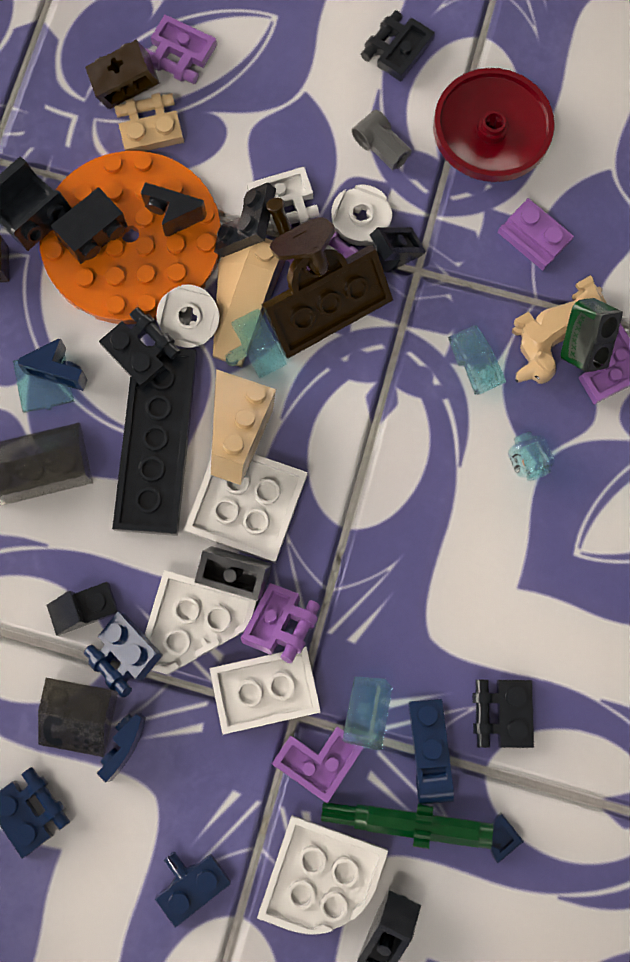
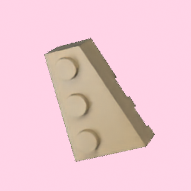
M216 369L210 475L239 485L242 484L273 412L276 389Z

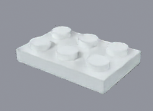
M304 647L302 652L296 655L293 663L283 661L280 658L283 652L209 668L222 735L321 712L307 647Z

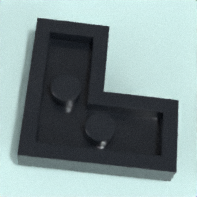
M267 182L246 192L243 199L244 205L241 217L221 225L217 231L214 252L221 257H225L265 241L271 212L266 208V204L275 197V187Z

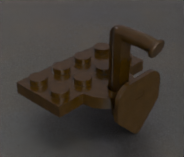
M276 197L270 199L266 204V208L271 212L280 235L271 242L270 249L279 260H294L289 266L287 275L289 289L261 305L282 353L288 359L393 301V297L377 251L373 246L369 245L344 258L338 250L328 245L336 231L334 225L329 220L323 217L313 218L292 229L284 210V200Z

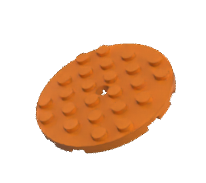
M115 152L100 156L81 165L70 173L55 189L63 195L70 207L73 208L99 187L122 211L128 225L118 239L110 240L101 248L97 256L84 261L82 264L57 239L53 230L39 241L42 262L52 283L60 294L78 310L81 309L93 315L96 319L109 323L119 324L123 321L125 324H136L130 313L139 307L145 314H150L157 321V308L160 300L166 293L181 285H195L203 289L206 287L205 283L213 270L216 269L220 255L214 252L217 241V231L221 227L216 204L209 190L184 165L171 158L152 152ZM144 183H150L204 200L206 209L205 219L171 236H165L162 221L166 213L158 215L145 207L141 196ZM130 229H133V231L139 233L137 240L131 243L122 239Z

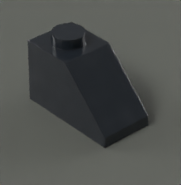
M389 890L376 913L357 962H398L412 941L421 905L409 900L406 896Z

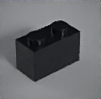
M99 187L50 225L57 239L80 264L97 256L105 244L110 240L118 239L123 234L125 228L128 227L122 211Z
M211 546L202 551L194 582L258 601L266 591L273 564Z

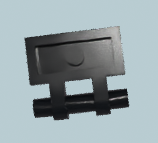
M395 10L390 17H385L380 23V29L375 36H370L365 42V49L361 52V57L369 62L374 55H380L377 67L401 82L434 40L435 32L412 17L405 25L401 24L403 16L399 11ZM389 36H395L390 45L385 42Z
M137 307L130 313V316L136 322L132 329L121 321L100 339L99 343L143 389L166 369L159 358L166 353L174 360L181 351L174 345L175 340L168 333L164 334L155 325L156 320L150 314H145ZM146 333L155 342L154 346L150 349L140 340Z
M475 680L476 693H472V701L476 703V723H473V734H477V747L490 748V734H498V746L500 748H534L532 680H497V693H489L488 680ZM489 703H497L498 724H490Z

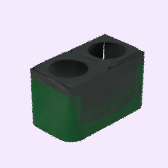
M596 298L578 300L571 309L561 350V359L585 372L607 369L623 311Z

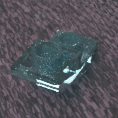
M477 325L448 337L458 366L465 367L474 394H482L506 383L500 365Z

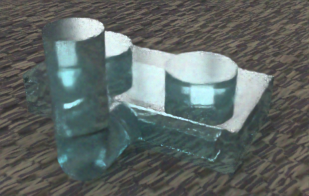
M259 308L230 322L242 345L226 353L225 361L229 366L237 365L239 360L248 356L260 379L287 365Z

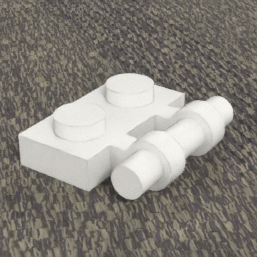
M304 167L247 183V190L249 191L268 182L276 188L274 198L278 197L284 200V207L294 205L295 211L286 213L290 225L295 223L301 225L309 219L320 216L317 205L305 207L303 202L313 199V191ZM270 215L267 232L273 230L276 233L278 230L272 215Z

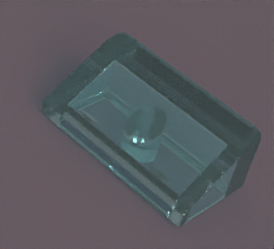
M354 677L343 742L374 750H382L392 687L386 679Z

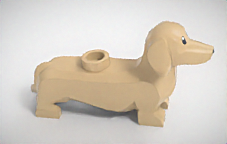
M591 275L576 283L575 286L579 291L572 295L573 302L548 308L542 311L536 320L529 311L515 319V327L512 329V333L516 336L521 335L520 350L529 361L527 365L523 366L516 373L515 379L517 383L532 379L538 384H543L550 381L555 375L556 363L552 356L551 348L564 341L571 309L578 300L596 298L606 303L602 295V288L595 285Z

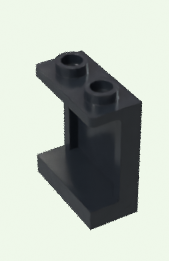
M20 156L0 173V225L29 251L52 231L50 225L72 208L58 190L50 188L40 179L29 164Z

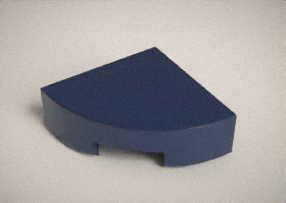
M499 813L492 822L493 839L490 852L497 863L524 842L502 813Z

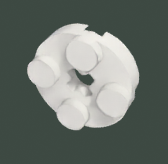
M356 185L355 189L348 191L345 189L335 198L332 205L331 219L336 232L342 240L357 246H374L375 244L369 235L377 227H390L392 210L387 202V197L382 191L370 185ZM361 210L367 211L366 216L368 219L359 221L353 215L354 212L360 213Z
M181 285L166 293L159 302L156 316L161 331L164 334L168 333L175 340V345L185 348H193L205 344L215 334L220 318L215 300L206 290L195 285ZM188 307L193 308V314L197 316L196 322L191 321L190 325L186 326L184 325V319L179 317L180 312H186Z

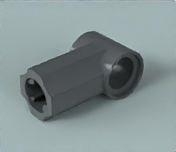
M373 110L351 130L356 142L365 150L371 149L392 171L399 169L411 155L412 150L391 130L388 119L379 110Z

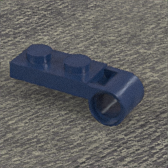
M442 699L410 701L408 706L419 805L454 802V788Z

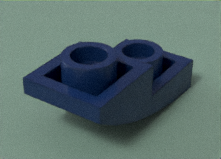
M142 713L135 714L133 717L131 714H128L116 725L115 729L118 732L112 739L121 749L117 751L113 748L101 759L100 763L103 767L97 772V775L105 783L112 781L133 754L140 740L146 720Z

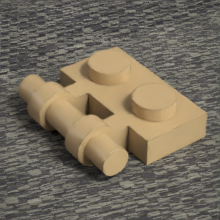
M160 93L151 94L152 98L134 101L133 98L125 100V104L114 106L117 118L129 115L130 121L118 123L125 151L145 152L184 143L177 111L164 112V107L175 105L172 93L161 96ZM155 110L156 115L140 119L138 117V113Z

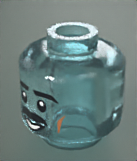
M527 432L513 439L515 444L508 450V457L517 476L527 478V481H532L552 472L550 467L555 463V458L544 436H533L531 432Z

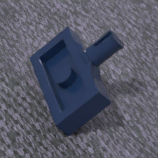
M174 851L163 861L175 877L171 884L155 897V900L176 928L231 884V880L212 854H209L198 864L186 868Z

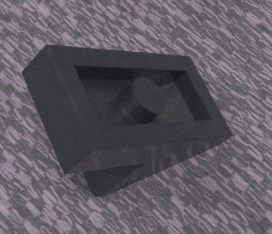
M144 183L141 196L145 207L158 215L166 213L162 221L165 236H171L205 219L206 209L204 200L150 183Z
M377 227L369 235L375 244L374 248L377 251L384 273H389L426 253L412 227Z
M108 582L77 593L68 591L46 605L56 636L108 618L119 612Z

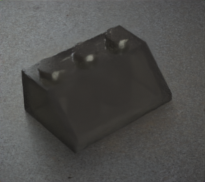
M80 423L0 442V506L93 483Z

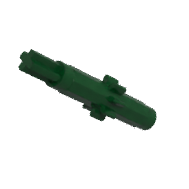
M323 802L321 821L354 826V829L414 838L413 847L429 849L430 841L491 849L492 823L433 815L434 806L418 804L417 812L371 805L357 804L356 807Z

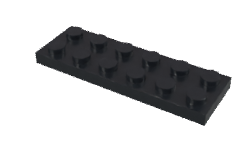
M178 348L181 353L174 360L164 353L159 360L166 369L143 389L130 377L112 526L114 531L178 536L197 362L196 349Z

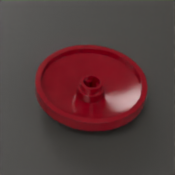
M482 68L459 76L445 88L436 105L433 118V133L441 154L455 169L477 180L504 182L524 176L542 161L553 139L555 123L553 111L547 97L531 80L506 69Z

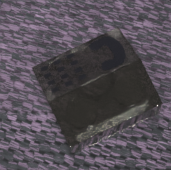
M46 678L38 709V745L104 757L118 697L117 691L60 679Z

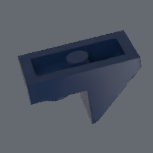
M56 339L20 357L17 363L26 375L84 391L88 381L79 365L70 361H63L62 363L66 347L61 339Z

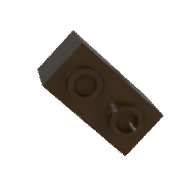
M137 39L123 44L119 49L106 56H101L93 63L85 66L95 97L109 110L125 102V100H129L160 84L149 53Z

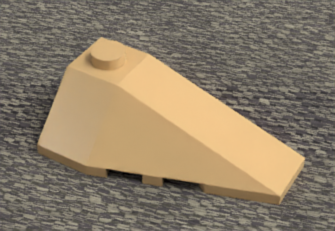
M267 238L258 244L221 257L218 264L216 305L220 318L218 328L214 334L213 357L241 368L264 315V309L261 304L270 300L286 261L279 260L272 253L270 244L273 240Z

